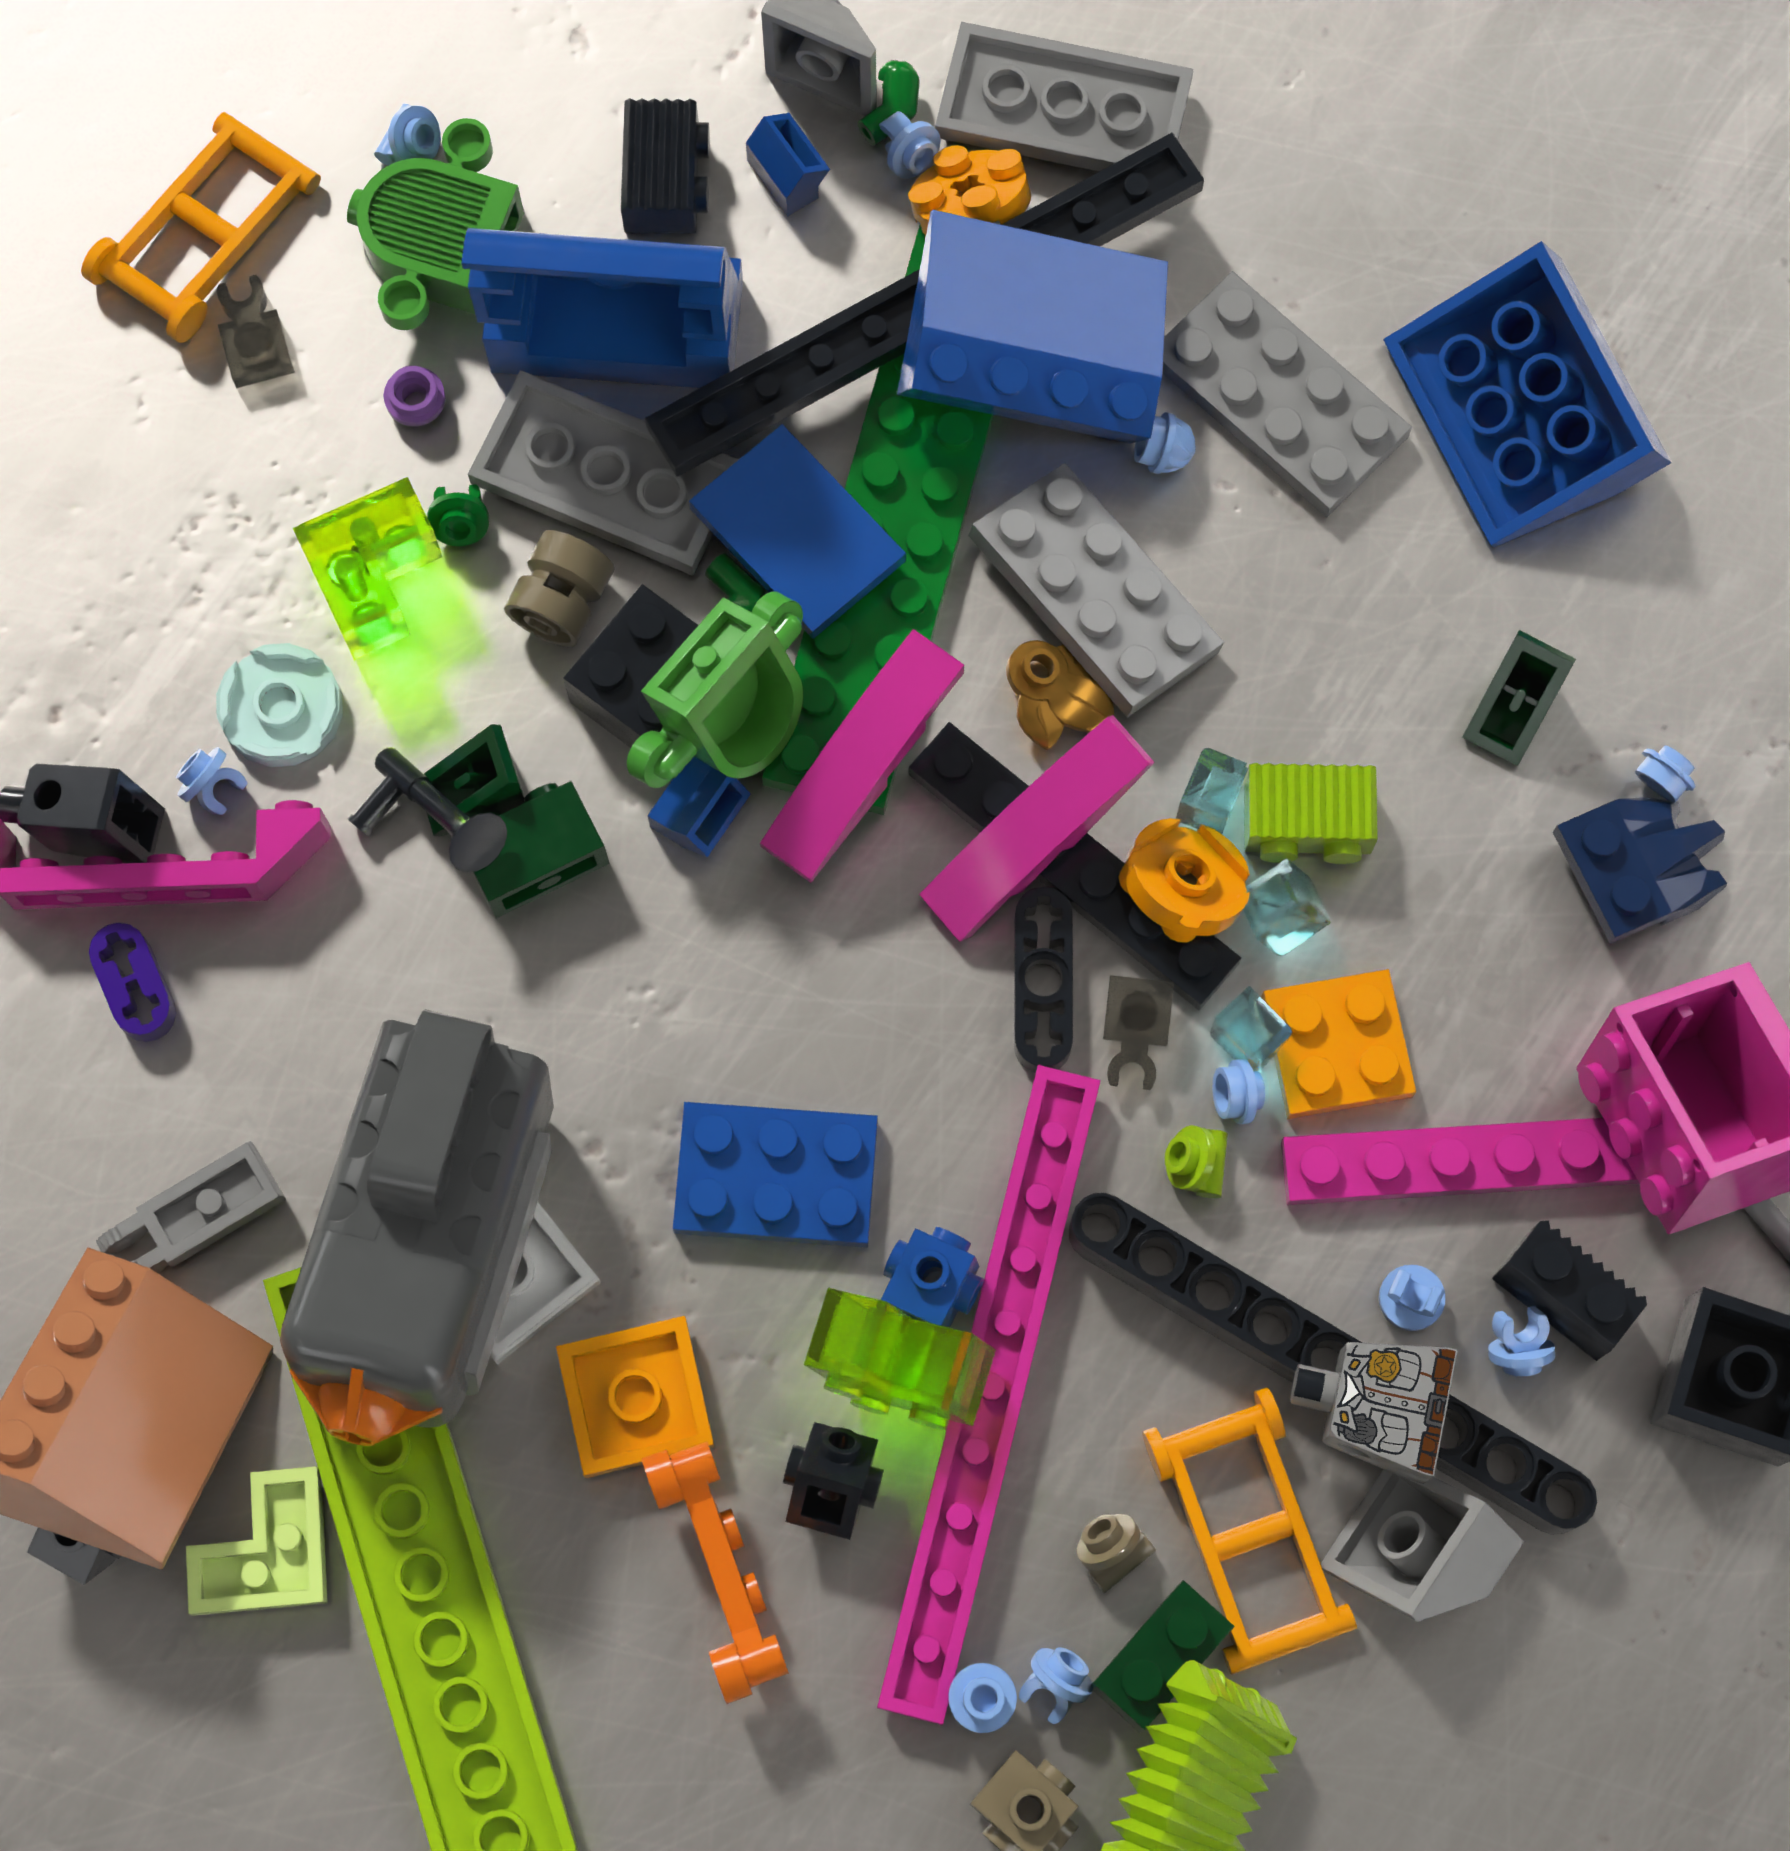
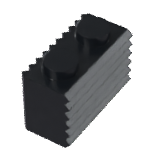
M629 98L624 101L621 215L624 232L696 233L697 213H708V176H698V159H709L710 124L709 122H699L697 102L695 100L688 99L683 101L678 98L671 101L665 98L659 101L653 98L647 101L641 98L636 101Z
M1549 1220L1540 1221L1536 1224L1492 1277L1496 1283L1527 1307L1536 1306L1547 1316L1549 1324L1595 1361H1598V1359L1612 1351L1647 1306L1646 1296L1636 1297L1635 1287L1625 1288L1624 1279L1615 1280L1613 1271H1604L1603 1262L1593 1263L1592 1254L1583 1255L1581 1245L1572 1246L1571 1237L1561 1238L1560 1229L1550 1230Z

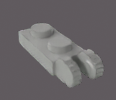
M250 1141L138 1206L136 1214L103 1233L96 1242L101 1252L112 1255L140 1240L149 1231L157 1247L131 1262L148 1267L159 1274L168 1265L171 1267L176 1266L285 1201L286 1198L257 1148Z

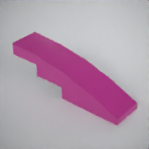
M912 629L816 758L761 840L760 847L811 883L886 789L887 778L924 733L928 718L964 674V664Z
M1114 715L1108 716L1011 802L919 895L959 942L971 938L1011 896L1022 893L1061 851L1074 847L1155 762Z

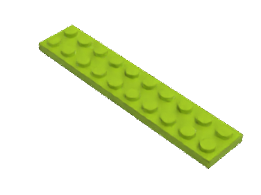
M301 1267L263 1280L279 1337L281 1336L282 1324ZM291 1376L431 1851H579L448 1423L440 1427L413 1426L374 1446L349 1443L332 1436L327 1431Z

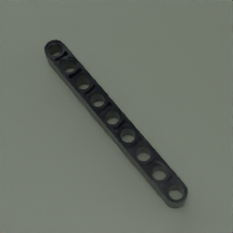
M1093 1193L1084 1197L1075 1207L1069 1225V1241L1074 1251L1082 1258L1292 1383L1298 1364L1313 1367L1311 1364L1313 1350L1327 1347L1339 1354L1346 1343H1362L1116 1196L1107 1193ZM1093 1213L1107 1215L1114 1221L1117 1227V1235L1107 1242L1093 1241L1085 1235L1082 1229V1220ZM1157 1246L1166 1250L1173 1260V1270L1164 1276L1148 1274L1139 1263L1138 1254L1143 1249ZM1205 1280H1215L1223 1284L1230 1296L1228 1307L1221 1310L1205 1308L1196 1297V1286L1198 1283ZM1261 1314H1272L1280 1318L1286 1327L1287 1336L1285 1341L1274 1345L1262 1342L1254 1332V1318ZM1449 1394L1445 1417L1455 1423L1459 1432V1440L1457 1446L1453 1449L1439 1448L1436 1469L1542 1532L1551 1535L1564 1534L1588 1522L1594 1515L1597 1505L1596 1490L1589 1478L1582 1472ZM1491 1450L1507 1452L1514 1459L1517 1466V1474L1512 1484L1500 1483L1490 1475L1487 1469V1457ZM1558 1484L1567 1488L1572 1493L1575 1499V1510L1570 1519L1556 1517L1550 1512L1546 1504V1493L1550 1485Z

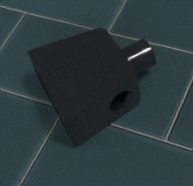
M35 764L29 769L25 786L6 785L0 792V819L6 823L18 824L19 827L55 852L82 857L111 856L121 859L122 863H147V857L155 853L165 808L120 769Z

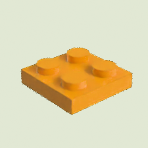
M1389 969L1263 991L1261 999L1287 1120L1413 1098L1416 1088Z
M685 1316L556 1346L581 1467L585 1478L643 1465L641 1458L665 1449L671 1455L704 1442H708L710 1449L715 1448Z

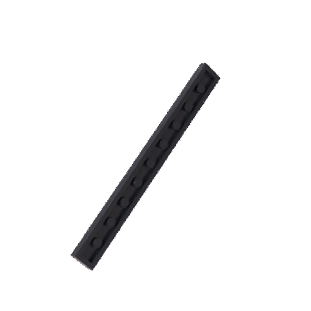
M1171 132L1002 225L1102 246L1201 192L1204 178L1175 135ZM920 269L645 417L647 430L676 477L904 354Z

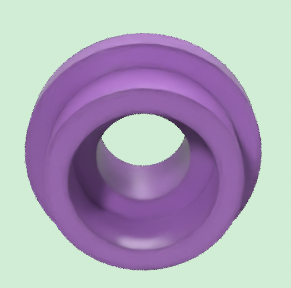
M406 366L397 370L386 383L383 394L384 403L390 416L406 426H422L436 419L443 410L446 399L445 390L439 377L431 370L419 366ZM420 392L426 395L425 400L419 404L408 405L405 403L406 398L411 393Z

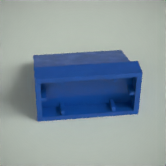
M478 228L467 229L461 264L463 269H470L468 289L477 322L484 323L482 340L491 373L518 375L521 370L533 376L701 388L734 370L743 273L741 259L730 258L726 247Z

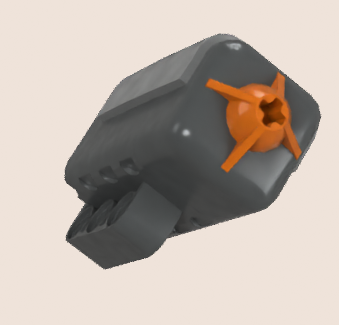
M426 1009L422 1011L416 1025L396 1020H387L382 1023L321 1204L308 1249L282 1324L280 1343L289 1364L291 1376L327 1431L332 1436L343 1441L362 1446H374L413 1426L440 1427L457 1415L464 1402L465 1395L477 1394L480 1389L519 1267L551 1157L550 1133H546L554 1108L547 1064L533 1054L509 1049L507 1045L495 1043L491 1025Z

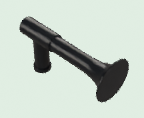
M390 747L378 753L375 759V768L385 778L355 814H351L347 818L353 825L370 837L374 827L399 797L404 794L409 800L416 802L452 836L448 851L450 861L456 869L464 872L478 871L487 867L498 857L507 838L506 824L500 816L490 812L479 813L469 817L431 784L429 778L398 750Z

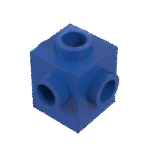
M935 1227L932 1235L915 1228L908 1243L899 1240L887 1260L883 1273L884 1276L890 1278L881 1298L887 1310L946 1337L958 1311L965 1314L970 1312L984 1281V1278L976 1275L980 1267L976 1257L968 1253L971 1243L961 1236L940 1227ZM931 1272H942L941 1277L933 1283L925 1282L926 1277Z

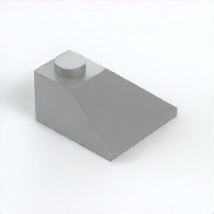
M838 0L766 1L761 10L766 74L864 116L877 108L876 48L849 8L843 6Z
M1383 1469L1320 1565L1322 1570L1329 1575L1419 1622L1487 1598L1524 1541L1486 1502L1435 1477L1423 1484Z

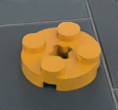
M959 145L946 147L938 151L933 157L934 166L928 168L916 179L908 193L915 221L920 223L922 232L925 235L927 233L930 211L932 210L991 223L999 220L1000 225L1024 213L1030 204L1032 196L1020 152L1014 149L968 152L965 147Z
M1162 819L1149 824L1135 839L1127 853L1125 865L1119 874L1121 887L1130 894L1140 910L1151 920L1159 924L1163 932L1172 940L1187 943L1196 936H1210L1226 930L1236 921L1247 904L1250 892L1247 893L1245 881L1250 874L1244 857L1228 838L1213 828L1201 824L1199 829L1194 831L1186 827H1178L1182 819ZM1176 871L1181 875L1193 874L1197 878L1196 884L1193 885L1185 882L1178 876Z

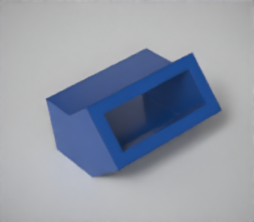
M790 113L764 116L746 141L748 163L787 217L819 198L818 186L830 168Z
M693 757L678 776L672 779L647 815L649 825L652 829L679 846L708 857L751 793L736 778H730Z

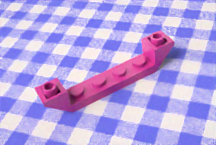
M287 800L276 803L275 809L257 810L256 859H249V855L242 852L223 851L212 854L211 860L186 861L185 857L176 854H154L147 857V863L122 864V860L116 857L92 856L85 858L83 865L59 866L57 861L51 859L30 858L20 861V867H16L17 837L0 819V897L14 910L267 901L331 838V826L321 808H313V804L306 801Z

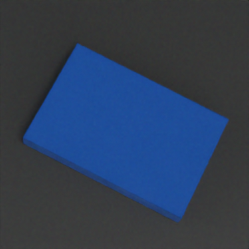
M783 424L689 500L690 510L768 592L777 591L800 604L803 611L802 628L812 639L906 562L905 551Z

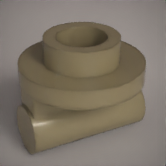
M1106 1514L1092 1520L1084 1528L1076 1549L1079 1560L1088 1569L1089 1576L1103 1593H1106L1156 1551L1148 1538L1139 1530L1132 1517L1126 1514Z

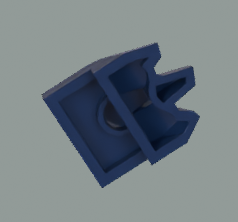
M1648 797L1624 798L1611 801L1558 824L1552 833L1609 943L1612 944L1659 922L1662 926L1699 910L1727 886V882L1719 871L1707 870L1700 862L1703 856L1724 840L1725 830L1715 820L1679 828L1676 821L1680 813L1679 802L1673 803L1668 800Z

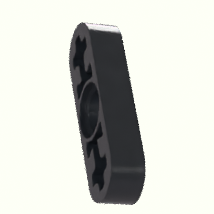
M1036 887L1027 891L1017 903L1014 919V1051L1022 1066L1036 1073L1038 1065L1057 1070L1060 1069L1067 1062L1073 1044V912L1067 897L1062 892L1051 887ZM1037 905H1049L1050 915L1061 917V921L1057 920L1051 923L1049 949H1036L1038 941L1037 923L1032 920H1026L1025 917L1035 915ZM1024 945L1035 948V950L1024 952ZM1062 946L1063 953L1055 951L1051 948ZM1038 964H1048L1057 969L1062 978V985L1059 990L1049 996H1039L1032 993L1025 983V975L1031 967ZM1024 1007L1030 1008L1037 1012H1032L1026 1015L1024 1014ZM1061 1007L1063 1015L1050 1012L1049 1035L1052 1039L1061 1040L1062 1045L1052 1046L1050 1056L1040 1057L1038 1056L1036 1046L1026 1044L1025 1039L1035 1038L1038 1026V1011H1051Z

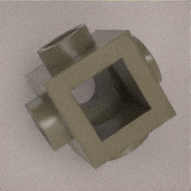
M1017 1750L1010 1755L970 1803L977 1812L990 1822L982 1834L1000 1851H1060L1079 1827L1070 1819V1816L1079 1806L1068 1797L1076 1786L1046 1759L1036 1768ZM1026 1796L1037 1800L1041 1809L1039 1818L1032 1824L1023 1822L1017 1814L1018 1802Z

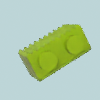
M1259 763L1249 764L1244 779V851L1260 852V859L1271 863L1295 861L1298 859V853H1323V860L1332 864L1359 862L1362 859V854L1372 853L1378 840L1376 767L1373 765L1364 767L1360 765L1348 766L1346 764L1341 766L1334 764L1327 766L1317 764L1312 766L1310 764L1298 765L1295 763L1290 765L1283 763L1276 765L1271 763L1263 765Z

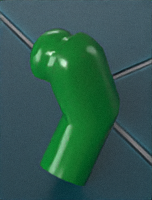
M891 60L880 68L878 79L883 81L882 104L857 122L861 134L872 146H876L888 137L879 126L885 119L900 111L911 121L917 113L920 80L916 70L906 61Z
M726 553L716 557L706 569L705 576L727 596L728 600L752 612L757 601L766 594L764 588Z

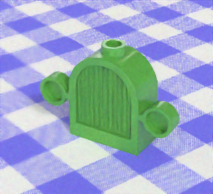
M471 118L458 119L445 129L442 136V145L448 163L428 158H411L392 163L375 174L363 190L357 188L349 201L347 222L358 226L369 262L376 274L384 281L378 292V304L386 323L395 329L411 330L420 326L428 317L430 310L429 300L475 314L468 289L470 269H463L461 264L466 231L468 228L518 231L524 216L518 185L477 173L489 164L493 155L489 131L478 120Z
M777 591L763 595L755 604L752 612L724 597L718 602L641 690L663 725V729L660 732L648 731L634 742L627 757V770L631 776L651 788H660L677 777L691 759L695 757L730 778L740 779L757 774L778 757L793 735L801 714L803 702L801 679L786 653V650L802 631L803 611L798 602Z

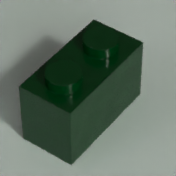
M572 781L559 787L556 783L540 786L524 797L523 804L503 814L500 811H490L500 816L506 824L507 838L498 857L487 867L474 871L473 874L496 919L610 864L605 846Z
M1182 1580L1090 1686L1100 1698L1140 1733L1161 1712L1158 1704L1169 1703L1174 1697L1166 1684L1178 1669L1189 1660H1195L1203 1664L1235 1626L1188 1583Z

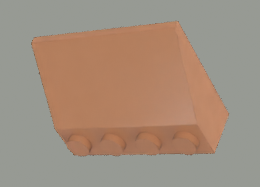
M87 1247L0 1400V1514L163 1570L273 1354V1345L152 1269Z

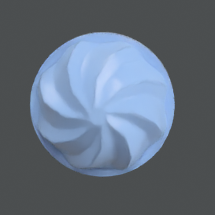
M1165 412L1161 417L1155 416L1151 439L1135 442V462L1148 465V470L1156 474L1169 473L1183 468L1191 460L1196 450L1195 438L1191 427L1171 413Z

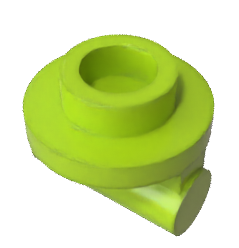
M1190 1125L1180 1130L1170 1141L1165 1152L1166 1171L1172 1185L1179 1189L1196 1192V1195L1200 1197L1221 1198L1228 1133L1221 1130L1205 1129L1195 1125Z

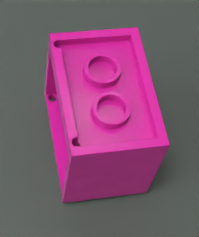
M1750 962L1614 1007L1576 1067L1579 1084L1585 1097L1591 1103L1596 1104L1609 1127V1137L1614 1150L1622 1159L1627 1160L1640 1183V1192L1646 1208L1650 1213L1658 1216L1667 1234L1679 1232L1789 1192L1790 1030Z

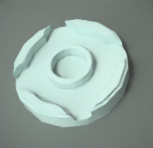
M290 643L267 644L250 651L251 655L243 658L239 663L236 661L225 672L216 693V714L230 745L247 760L268 767L296 766L317 756L334 739L343 717L342 692L331 669L313 651Z

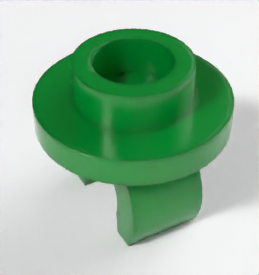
M477 484L469 485V494L460 492L446 494L445 487L436 488L433 495L434 501L427 511V527L435 539L450 546H467L478 542L485 536L489 527V513L482 502L480 488Z

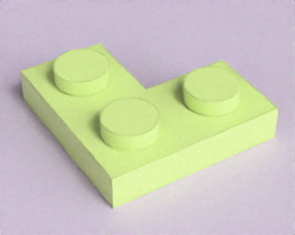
M317 1466L250 1472L253 1540L186 1546L188 1614L197 1616L328 1603L322 1479Z

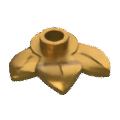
M1028 641L1018 646L1010 655L1006 666V675L1012 690L1019 696L1016 717L1023 732L1040 747L1049 750L1061 736L1064 726L1089 733L1108 716L1114 715V706L1111 698L1063 644L1055 647L1044 641ZM1037 661L1043 664L1048 671V677L1039 678L1034 675L1030 668V662Z

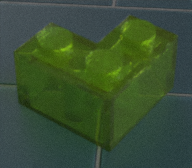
M408 477L293 527L294 533L354 660L411 635L388 581L442 558V554L433 528Z
M828 1288L804 1366L826 1378L823 1386L824 1389L851 1398L850 1404L857 1408L875 1414L888 1415L890 1406L910 1410L908 1419L931 1428L947 1430L949 1420L970 1426L974 1425L996 1349L973 1333L912 1319L886 1301Z

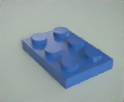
M684 1102L673 1220L674 1234L868 1248L878 1116Z

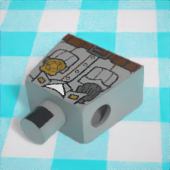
M1359 1342L1346 1343L1339 1352L1335 1372L1298 1364L1292 1385L1290 1404L1327 1412L1322 1442L1327 1446L1414 1482L1424 1484L1435 1475L1458 1350L1448 1347Z

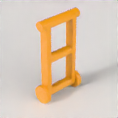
M227 112L221 113L213 123L212 131L216 134L215 137L118 243L110 237L100 239L88 251L81 267L83 278L92 284L100 285L109 280L168 320L166 326L167 335L178 343H184L191 339L202 326L208 309L206 302L203 301L294 197L300 191L306 195L313 194L321 181V176ZM235 147L282 178L238 228L191 197ZM174 214L221 246L177 297L129 265Z
M1268 1387L1254 1391L1255 1406L1163 1439L1156 1427L1142 1432L1149 1459L1159 1481L1163 1482L1171 1478L1173 1479L1221 1613L1235 1626L1229 1633L1233 1645L1222 1649L1225 1663L1231 1675L1357 1629L1350 1606L1347 1603L1338 1607L1335 1605L1275 1441L1286 1437V1432L1279 1408ZM1254 1435L1282 1511L1210 1536L1183 1460ZM1292 1536L1320 1613L1248 1639L1220 1562Z

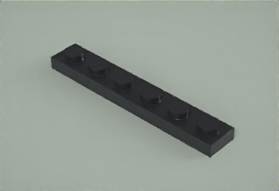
M950 722L946 724L908 767V775L978 832L987 827L1011 802L1029 787ZM1088 833L1074 847L1061 851L1036 879L1046 887L1062 892L1074 910L1200 1011L1239 965L1241 957L1214 935L1196 936L1187 943L1170 939L1163 932L1161 926L1146 916L1135 904L1130 894L1121 887L1119 874L1125 863Z

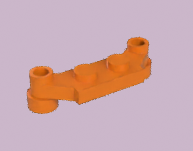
M708 1442L671 1455L665 1449L641 1458L659 1510L685 1500L734 1642L709 1651V1656L726 1704L753 1695L752 1687L789 1674L776 1635L774 1634L764 1639L762 1637L755 1615L767 1611L755 1574L752 1572L741 1576L733 1554L734 1550L745 1547L733 1511L728 1509L719 1513L709 1487L710 1483L721 1479Z

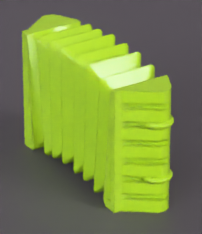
M1189 1660L1178 1669L1166 1684L1177 1702L1158 1704L1167 1723L1145 1726L1155 1742L1154 1744L1136 1749L1146 1768L1126 1773L1137 1794L1122 1797L1118 1800L1130 1818L1109 1822L1124 1840L1104 1843L1101 1851H1246L1236 1836L1253 1830L1242 1813L1261 1809L1250 1793L1269 1791L1260 1774L1279 1773L1269 1757L1287 1755L1293 1751L1297 1737L1290 1733L1276 1704L1261 1697L1254 1688H1245L1229 1680L1220 1670L1209 1669L1195 1660Z

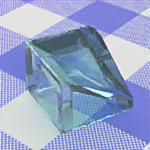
M1211 748L1202 750L1180 801L1176 819H1182L1181 823L1199 829L1200 825L1203 824L1223 834L1243 787L1248 771L1247 763Z
M1288 858L1246 886L1247 893L1250 892L1247 904L1243 908L1256 939L1277 956L1286 955L1331 923L1312 880Z
M1248 986L1215 1017L1210 1030V1036L1233 1060L1245 1059L1250 1063L1253 1071L1260 1073L1288 1041L1292 1030Z

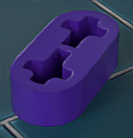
M118 922L106 925L97 931L91 940L89 956L111 1013L119 1027L133 1039L143 1042L158 1040L166 1035L174 1025L176 1008L154 952L141 932L130 924ZM118 941H123L129 948H137L128 953V960L134 973L126 977L113 960L106 962L107 959L114 955L112 945ZM138 988L141 989L142 993L152 1004L160 1002L159 1006L151 1010L153 1021L144 1025L137 1017L129 1018L130 1015L137 1011V1004L132 991Z

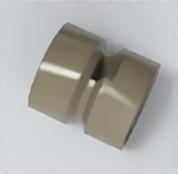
M546 530L541 534L527 562L532 574L523 575L518 579L504 606V610L513 622L533 635L557 645L574 647L577 645L592 616L591 609L587 603L596 602L601 598L615 570L614 564L605 554L587 542L567 533Z

